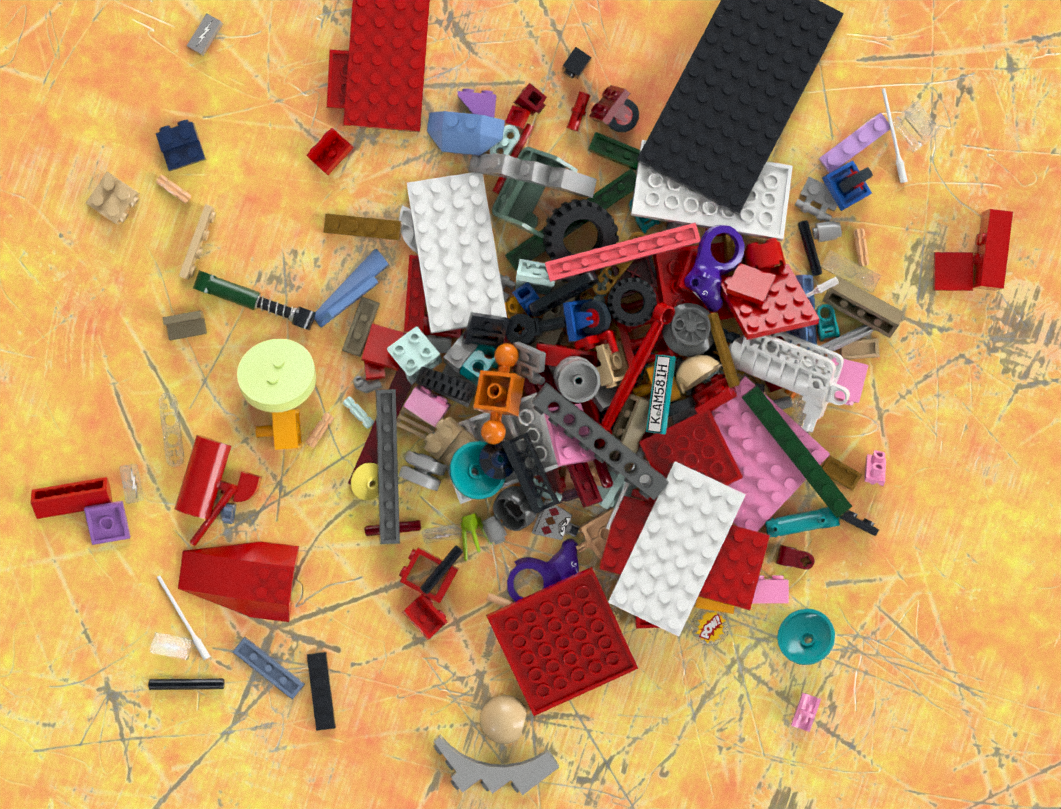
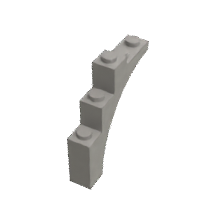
M506 154L472 155L469 166L470 172L528 182L581 197L593 198L597 181L595 178L566 168L550 167L536 161L521 160Z
M441 734L434 739V748L437 753L445 756L447 759L445 763L451 770L455 769V772L451 774L452 785L456 790L460 789L462 793L482 779L481 785L486 791L490 790L492 794L511 780L512 783L510 784L517 793L520 791L524 795L559 768V763L548 749L522 762L490 764L462 754L451 746Z

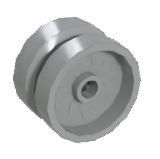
M569 356L563 359L557 365L554 372V383L558 391L566 399L575 403L586 402L592 399L598 392L601 384L597 368L586 358L580 356Z
M408 450L405 460L415 467L402 466L398 476L428 489L438 491L441 481L431 474L444 475L447 465L438 462L437 459L428 455Z

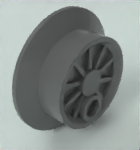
M684 303L674 307L675 316L673 320L662 328L666 344L672 351L682 356L693 357L703 354L714 342L710 320L707 316L711 313L704 307L693 303Z

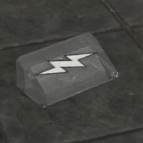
M135 463L120 466L126 503L143 501L144 497L138 465Z
M459 523L426 528L421 531L424 543L426 544L462 537Z
M155 632L150 653L188 660L193 640Z

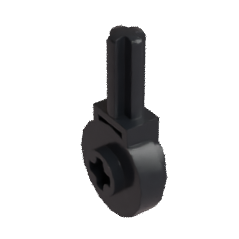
M517 314L509 319L506 337L512 344L521 342L530 345L536 337L543 336V332L565 328L566 319L562 316L541 321L539 318ZM522 327H524L525 330L522 331V334L519 333V331L522 330Z

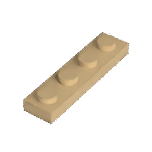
M205 204L179 273V276L189 280L190 276L193 277L195 274L196 266L194 265L196 259H200L202 255V243L208 239L210 230H208L209 224L213 223L216 217L215 208Z

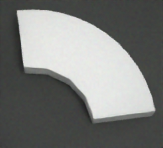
M402 205L399 221H402L401 234L406 244L418 254L411 209Z

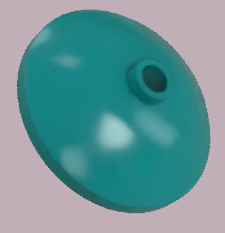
M482 441L469 442L461 446L454 453L450 462V477L455 488L464 496L478 500L486 499L496 494L506 479H492L482 471L479 456L483 447L488 444ZM498 456L497 460L502 463L503 458ZM472 469H476V475L472 474Z
M814 609L797 610L788 615L781 623L777 636L778 645L783 655L791 662L799 665H812L826 658L833 649L835 629L830 619L822 612ZM807 639H812L810 643H806Z

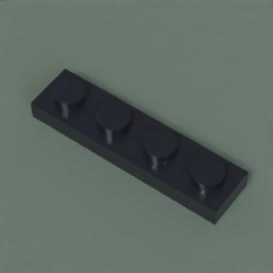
M327 652L307 654L316 731L336 728Z

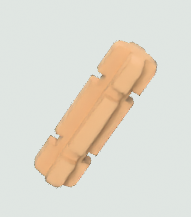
M163 175L158 177L156 183L162 188L164 187L166 191L176 198L179 197V200L185 204L190 200L191 195L185 191L183 192V189L172 181H168V178Z
M862 228L854 230V238H856L857 256H859L858 265L867 266L869 265V257H867L866 239H864L865 230Z
M324 413L321 418L323 420L318 422L311 432L312 436L307 438L306 444L310 447H316L318 444L317 440L322 438L329 428L328 424L331 425L334 417L329 413Z

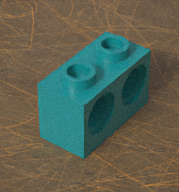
M479 345L463 363L459 373L478 386L480 372H475L473 368L484 371H491L493 368L497 369L499 365L494 358L496 349L491 346ZM484 355H490L492 359H487Z

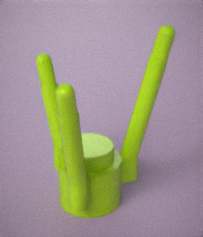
M476 513L462 517L463 522L460 523L464 561L468 560L466 528L467 532L471 531L477 552L481 551L475 529H479L478 525L489 542L482 528L484 525L482 524L481 517L477 518Z

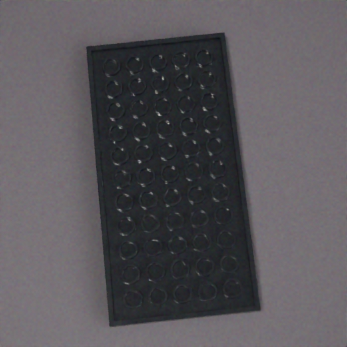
M721 0L636 161L739 215L844 13L819 0Z

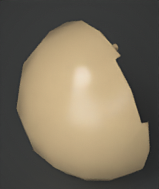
M696 355L686 359L679 366L676 373V384L681 394L683 393L684 395V392L700 384L717 370L722 369V365L708 355Z
M500 695L490 699L484 704L480 713V725L483 733L490 740L498 744H509L517 741L523 730L527 712L526 706L520 699L512 695Z

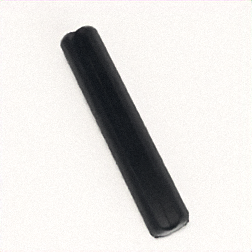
M807 220L798 223L811 273L813 276L821 275L822 269Z
M457 545L454 546L420 587L425 594L430 593L460 557L463 550Z

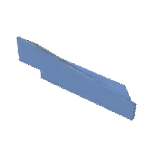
M374 249L316 311L314 320L321 328L379 284L375 276L386 269L389 264L377 249Z

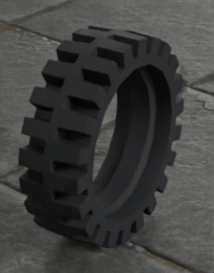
M422 366L415 382L433 391L468 403L475 387L455 377Z

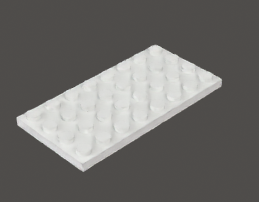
M646 140L641 141L640 152L644 144L646 143ZM767 161L738 215L638 162L631 216L684 225L696 223L697 227L708 229L717 225L733 227L739 234L767 239L777 238L778 241H782L784 238L793 166Z
M472 172L408 182L407 189L431 333L467 328L471 312L507 318L483 174Z
M674 462L667 477L669 483L659 494L608 603L679 636L746 494L678 462Z

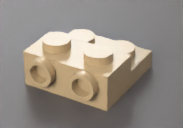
M106 172L86 201V204L113 223L119 225L120 222L124 223L127 219L129 209L135 207L138 203L140 193L109 172Z
M622 341L616 342L619 351L613 354L608 344L596 347L597 358L601 363V366L596 368L600 374L601 386H606V389L618 387L629 368Z
M448 417L446 419L442 418L436 424V432L434 434L430 433L424 440L426 445L423 448L437 460L441 459L450 467L454 453L461 446L479 440L452 417Z

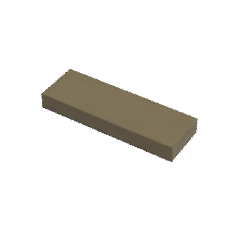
M361 297L342 351L361 357L380 303Z

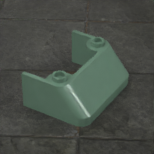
M525 147L518 156V159L536 161L550 167L578 171V169L561 158L531 147ZM507 178L492 207L493 215L530 234L544 238V234L535 230L538 224V217L533 214V211L545 187Z

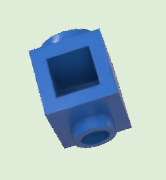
M526 282L512 293L530 317L532 313L529 305L540 298L529 282Z

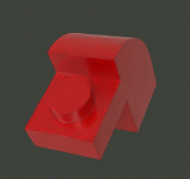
M245 471L241 472L233 502H243L251 499L259 489L262 476ZM221 481L219 486L220 493L224 494L232 483Z

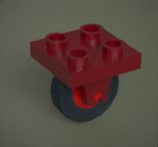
M610 85V87L603 91V97L591 108L589 117L594 121L608 125L616 132H627L636 126L639 120V110L636 104L628 99L631 93L624 88Z

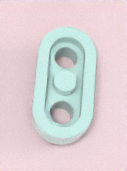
M513 125L505 126L503 140L490 148V154H497L498 149H503V154L510 155L520 139V132L517 127ZM509 133L514 134L512 139L507 138Z

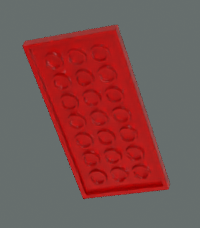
M430 0L352 1L343 126L420 132Z
M627 496L623 497L611 524L599 570L618 575L622 574L652 511L653 503ZM731 525L698 597L750 611L770 535Z

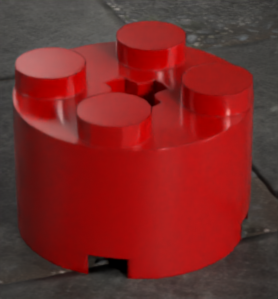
M777 238L768 239L765 241L766 243L758 245V242L748 244L744 251V259L747 266L759 270L773 269L777 265L786 266L781 243L777 241Z

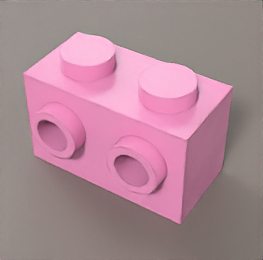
M417 385L403 407L435 427L444 418L451 404L448 403L445 397L432 393L431 389Z
M759 575L752 603H789V580L784 579V575H772V579H764V575Z

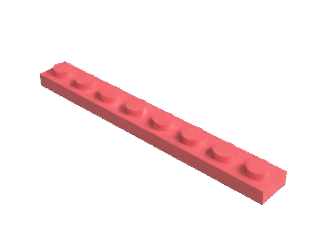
M696 223L548 261L545 262L549 281L552 282L700 243L701 240Z

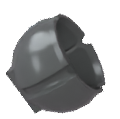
M511 486L504 489L498 494L493 503V511L498 520L502 519V525L513 531H520L526 528L535 520L537 515H534L521 486Z

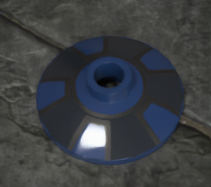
M503 441L498 444L488 443L480 452V467L492 479H504L514 471L502 446ZM498 456L503 458L502 463L497 460Z

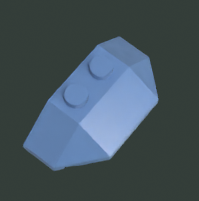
M448 111L429 113L427 132L442 152L480 156L503 140L505 120L478 114Z

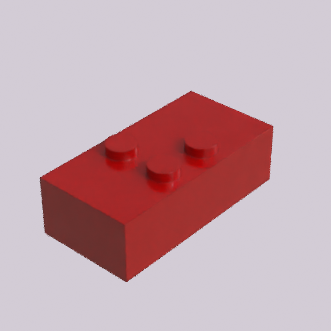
M988 209L982 212L980 232L976 235L975 245H978L977 253H974L973 264H976L973 288L993 291L1004 289L1013 211Z

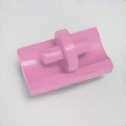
M874 450L872 455L867 454L865 482H869L872 485L878 483L884 486L886 472L885 453Z
M802 692L791 726L810 732L821 699Z

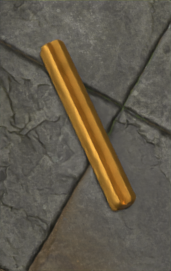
M711 313L707 316L710 320L712 336L728 386L730 388L740 385V381L718 313Z

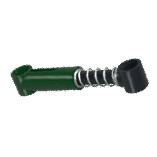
M200 270L193 289L214 295L248 309L255 310L260 308L261 311H268L269 314L274 313L276 316H282L283 319L287 318L289 321H292L293 325L309 331L316 312L300 306L297 308L293 306L288 307L285 306L286 304L278 303V301H271V298L261 297V292L237 285Z

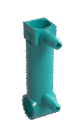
M828 507L777 517L776 519L771 518L765 522L767 534L775 538L777 536L840 525L839 517L836 518Z

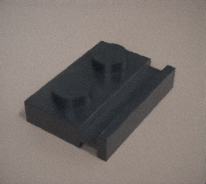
M850 510L839 516L840 519L871 535L876 536L879 529L874 527V522L866 518L862 521L856 518L858 514Z

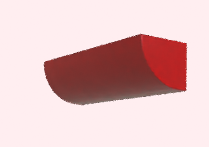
M103 477L33 489L31 491L30 503L36 518L41 519L82 512L87 506L111 503L112 493L108 478Z

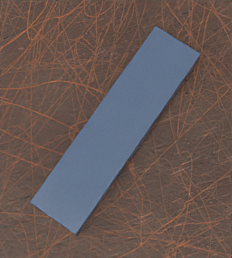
M244 637L233 651L235 655L292 700L305 685V683L247 637Z

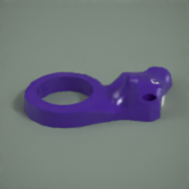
M717 225L709 228L703 234L694 267L684 279L685 286L692 290L710 312H716L723 306L721 276L735 270L744 257L745 245L742 236L731 226ZM720 233L729 235L735 244V253L726 263L716 261L710 250L713 238Z
M572 538L565 540L562 543L561 549L548 562L532 557H524L514 561L516 566L510 571L507 579V592L515 602L524 598L514 588L515 576L524 569H534L541 574L544 580L542 589L579 573L578 550L576 548L578 543Z

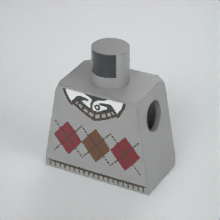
M545 498L544 505L551 503L550 500ZM554 505L539 513L532 533L562 540L565 533L576 537L580 526L570 523L572 514L558 505Z

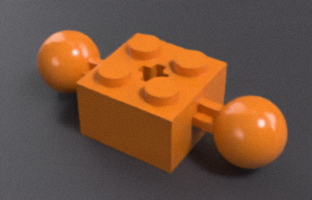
M509 343L501 344L495 351L494 358L499 365L498 372L480 370L474 409L483 413H491L490 420L486 421L481 428V436L489 444H498L505 437L506 429L501 422L502 415H519L525 378L515 373H510V368L516 365L519 360V352L514 345Z

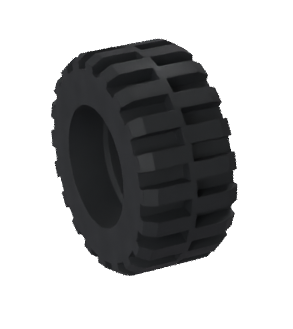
M574 199L569 203H562L560 208H555L552 211L551 217L548 216L546 220L547 225L543 228V244L551 260L575 255L566 249L563 236L566 228L572 222L579 219L592 222L598 231L596 244L591 250L619 242L618 228L614 223L613 217L600 205L585 199Z

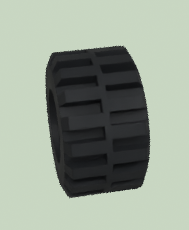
M625 278L618 281L611 288L608 294L607 306L610 314L617 322L633 327L642 325L652 318L654 308L657 306L656 293H654L653 288L646 281L639 278ZM630 290L639 292L643 297V307L634 314L625 312L620 303L622 295Z

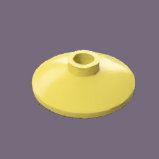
M365 463L359 466L352 475L351 489L359 499L368 501L378 497V465L375 463Z

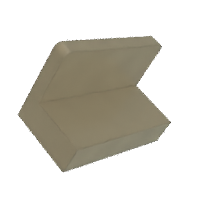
M201 310L162 317L163 324L167 326L169 340L207 334L204 313Z

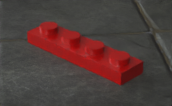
M409 255L404 332H409L413 328L418 327L423 333L426 299L419 256Z

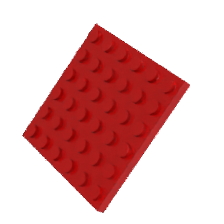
M592 567L486 615L533 716L639 669Z

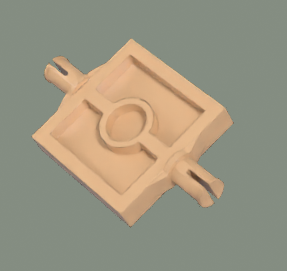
M613 507L580 525L586 541L576 546L579 553L590 547L598 559L603 557L610 529H606V526L614 510Z

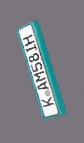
M656 355L646 432L666 434L676 361L674 356Z

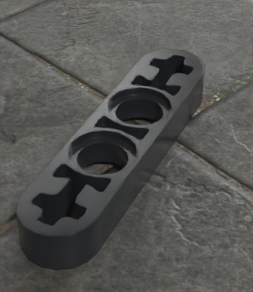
M595 271L584 273L529 305V309L534 317L540 316L593 287L599 282Z

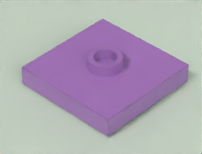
M123 501L84 508L92 545L130 539L131 535Z

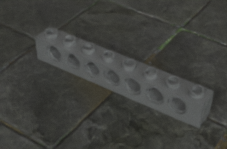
M547 382L533 398V408L538 413L548 415L550 417L548 420L556 427L558 425L562 426L565 429L563 432L571 439L577 438L580 441L579 445L586 451L592 450L595 453L594 457L601 463L606 461L611 465L609 469L616 475L621 473L626 477L624 481L631 487L636 485L641 489L639 493L645 498L651 497L655 500L669 483L666 477ZM551 402L559 404V408L556 411L548 409V405ZM572 414L574 416L573 422L565 423L563 421L564 416ZM583 426L589 428V432L586 435L579 434V429ZM596 439H603L604 445L602 447H595L594 442ZM614 450L620 453L617 459L609 458V454ZM627 463L635 465L632 471L624 470ZM642 475L650 477L647 483L639 481Z

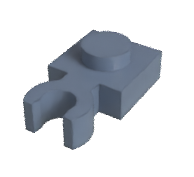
M228 503L222 509L221 518L224 521L223 523H234L237 504Z

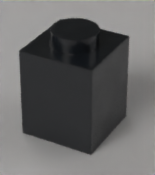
M575 47L563 64L562 69L565 70L563 73L571 79L574 77L579 79L592 57Z

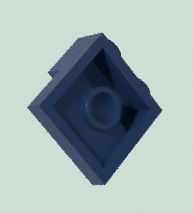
M182 120L177 123L178 126L173 128L164 126L159 128L160 132L156 133L169 171L206 160L193 122Z

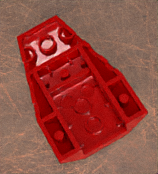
M260 541L184 550L182 552L178 589L251 618L290 622L292 607L290 602L299 546Z

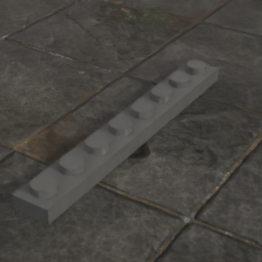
M396 389L375 390L380 544H400Z

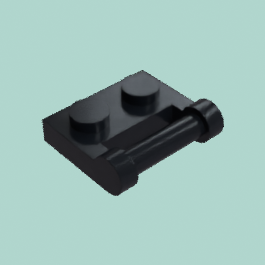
M471 312L462 343L465 345H470L471 343L491 346L497 349L504 342L509 319ZM473 334H480V335H486V336H493V337H497V338H495V339H490V338H483V337H477V336H472V335H473Z

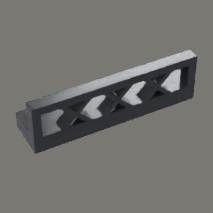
M526 432L502 443L534 515L560 503L528 433ZM525 439L527 444L525 452L518 449L516 441ZM527 456L534 459V469L526 466ZM535 474L542 476L544 480L542 487L535 485L533 481ZM543 492L550 494L553 502L544 505L541 499Z

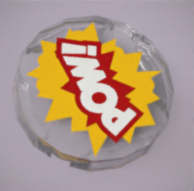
M702 609L693 617L691 629L694 637L701 644L714 646L726 639L730 626L729 620L723 612Z

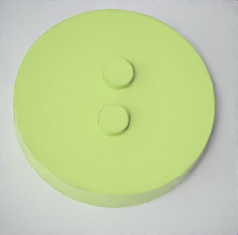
M271 339L253 346L246 352L239 363L237 378L243 397L253 407L266 412H284L299 406L311 395L316 384V370L312 356L305 347L288 339Z

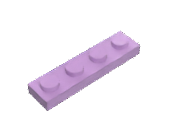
M879 113L819 158L820 162L829 173L833 172L889 131V122L882 113Z

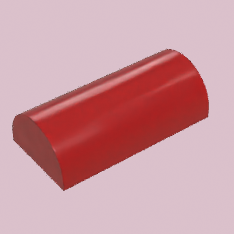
M196 435L174 508L175 510L191 516L210 519L231 445L205 436Z

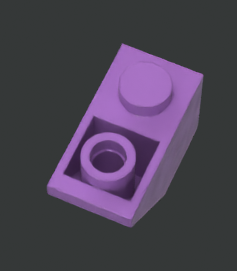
M466 88L458 91V98L471 114L495 118L497 97L492 91L482 90L481 93H474L473 89Z

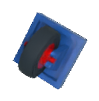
M854 161L822 177L841 211L872 194L865 182L873 176L871 170L867 167L859 171Z
M592 299L563 303L569 342L601 334L609 328L611 314L605 303Z

